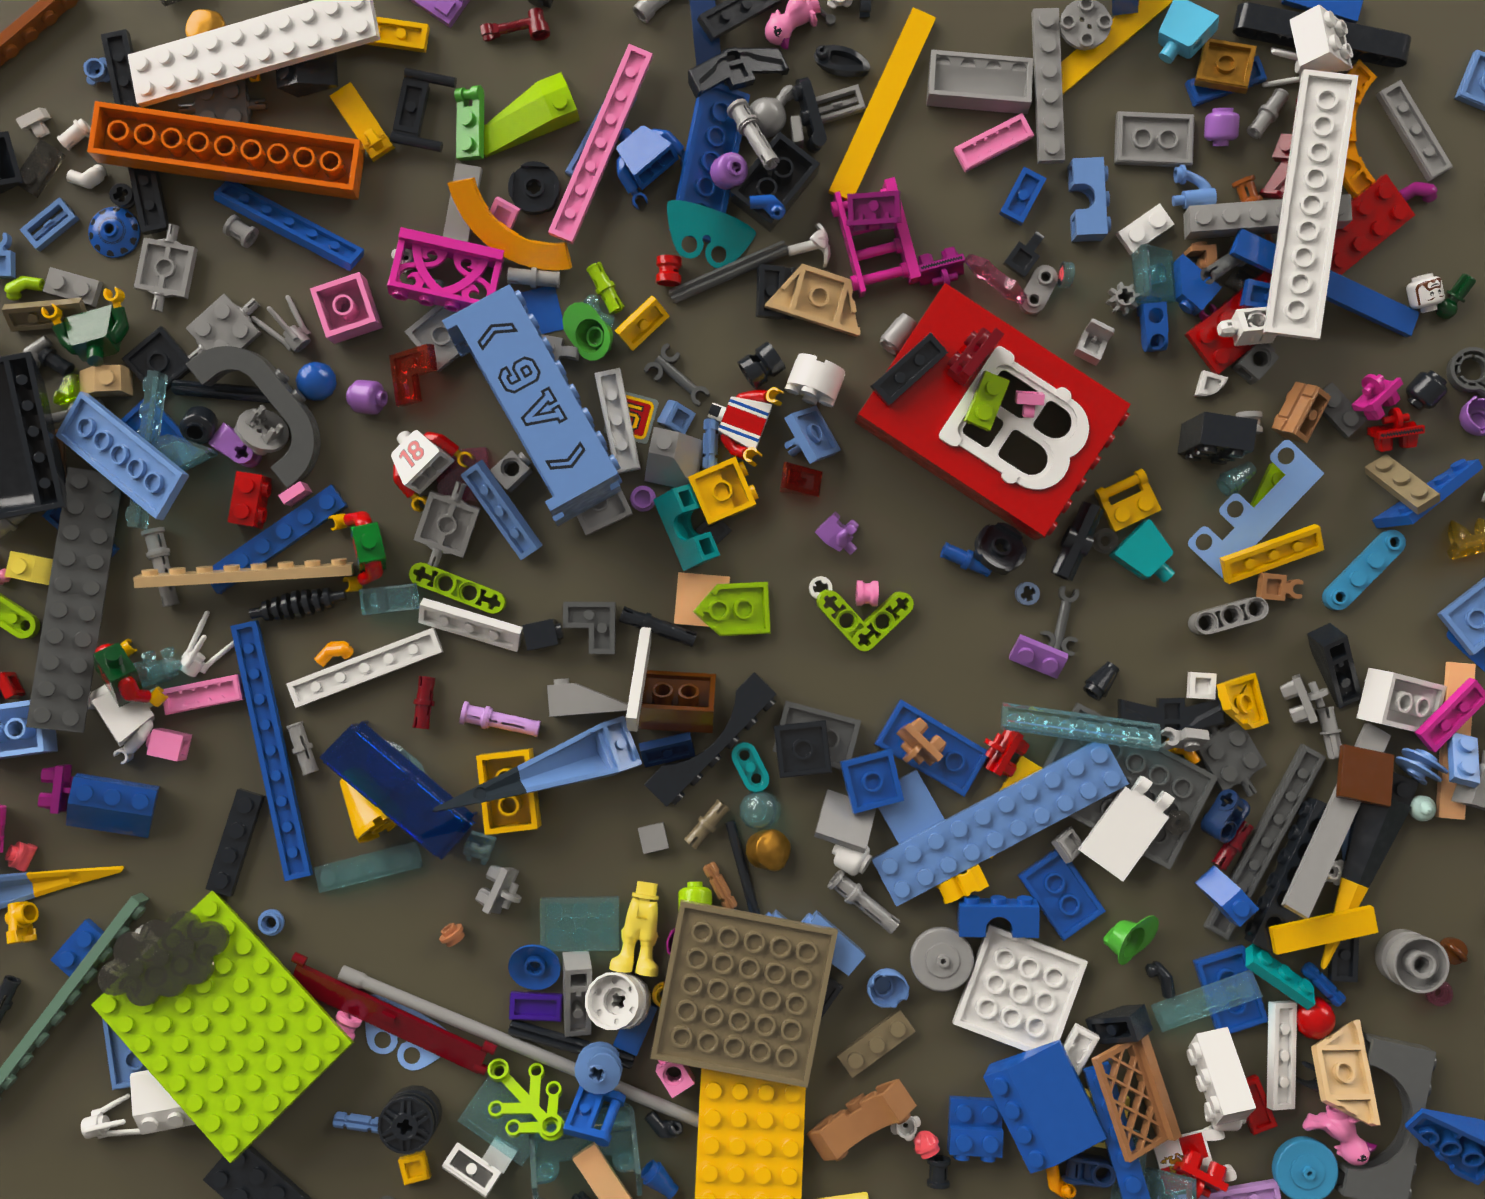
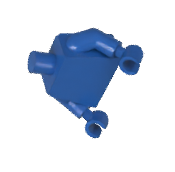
M645 125L640 126L634 132L629 128L623 129L618 138L621 143L616 148L620 155L616 160L618 178L627 193L632 194L633 205L638 210L640 209L635 203L638 197L644 198L647 205L648 199L645 194L639 193L637 188L639 187L643 190L679 159L678 155L681 157L680 165L682 167L685 156L684 146L670 131L655 128L649 129Z

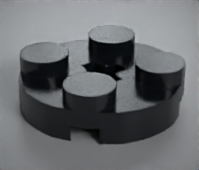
M530 161L520 165L521 167L511 174L508 182V192L515 206L530 215H540L552 211L560 197L561 191L558 177L554 171L545 163ZM533 182H537L538 187H541L537 194H532L531 191L527 190L528 187H532Z
M998 522L996 525H986L978 533L974 542L975 550L973 555L987 569L1000 575H1007L1009 572L1017 569L1024 561L1027 548L1026 546L1024 547L1021 541L1023 537L1016 528L1007 523ZM999 543L1002 544L1005 552H1000L996 546Z

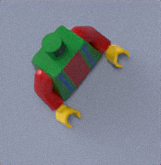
M365 511L331 515L328 519H333L335 522V527L331 528L332 531L350 527L360 571L358 576L343 578V582H349V587L345 592L361 591L364 585L379 579L383 575V570L386 569V555L378 522H372L370 514Z

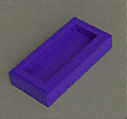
M511 991L509 1020L562 1021L563 993Z

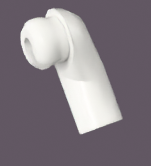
M96 164L84 173L71 169L68 171L66 179L70 183L92 189L104 180L107 172L102 165Z

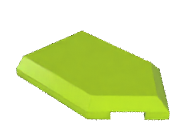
M768 582L717 584L693 611L719 636L771 633Z

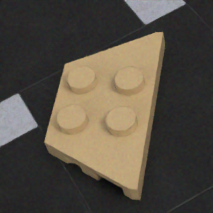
M801 264L764 306V308L854 337L860 336L861 331L857 325L855 315L857 312L856 305L852 298L851 279L809 265Z
M1353 1020L1311 1046L1321 1102L1371 1127L1380 1126L1360 1020Z

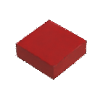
M15 672L0 673V690L5 700L18 699L26 695Z

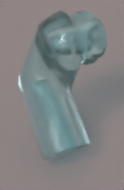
M591 294L587 296L583 302L592 306L603 321L612 328L615 317L601 312L599 306L600 299L596 295Z

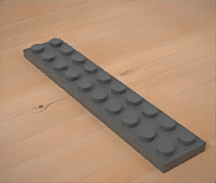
M68 467L65 483L67 492L66 507H62L26 727L84 733L95 667L93 654L99 642L122 491L98 471Z

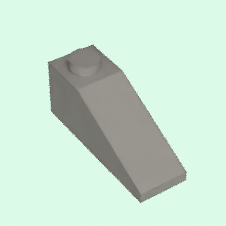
M569 678L553 679L554 685H547L549 717L626 711L628 708V704L578 683H569Z
M589 950L562 952L565 1037L591 1035V1019L585 1008V995L589 985L592 983V966Z

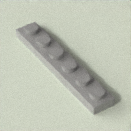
M1036 8L1032 10L1031 17L1037 164L1064 163L1065 143L1059 8Z

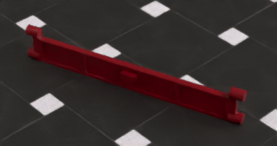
M298 952L294 953L291 962L297 965L293 976L313 998L474 1073L485 1075L488 1069V1065L483 1064L487 1053L494 1055L498 1045L485 1040L482 1047L305 965L308 957Z

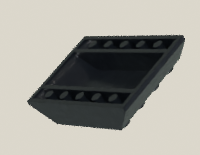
M30 351L0 357V520L66 507V476L57 437L55 436L56 432L45 382Z

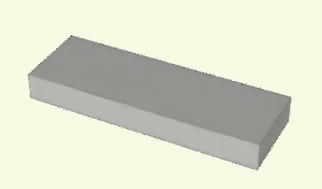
M456 163L453 181L475 177L479 189L483 169L478 166ZM450 194L443 237L470 242L472 230L464 221Z

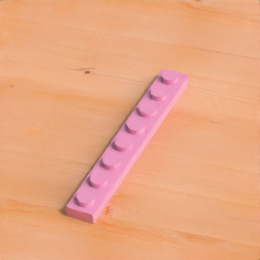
M628 44L549 228V235L570 244L574 243L651 64L653 53Z

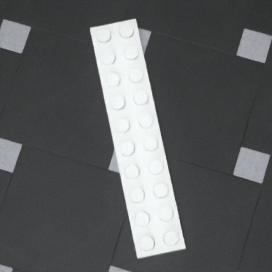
M314 0L128 54L136 103L143 108L381 39L373 0Z
M1304 69L1301 73L1263 334L1316 341L1320 339L1359 75Z

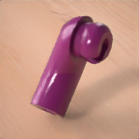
M1413 182L1399 192L1405 201L1414 196H1422L1424 202L1430 203L1436 200L1438 189L1434 184Z

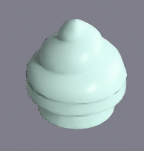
M1415 796L1410 804L1412 808L1409 813L1415 820L1428 821L1436 813V804L1428 796Z

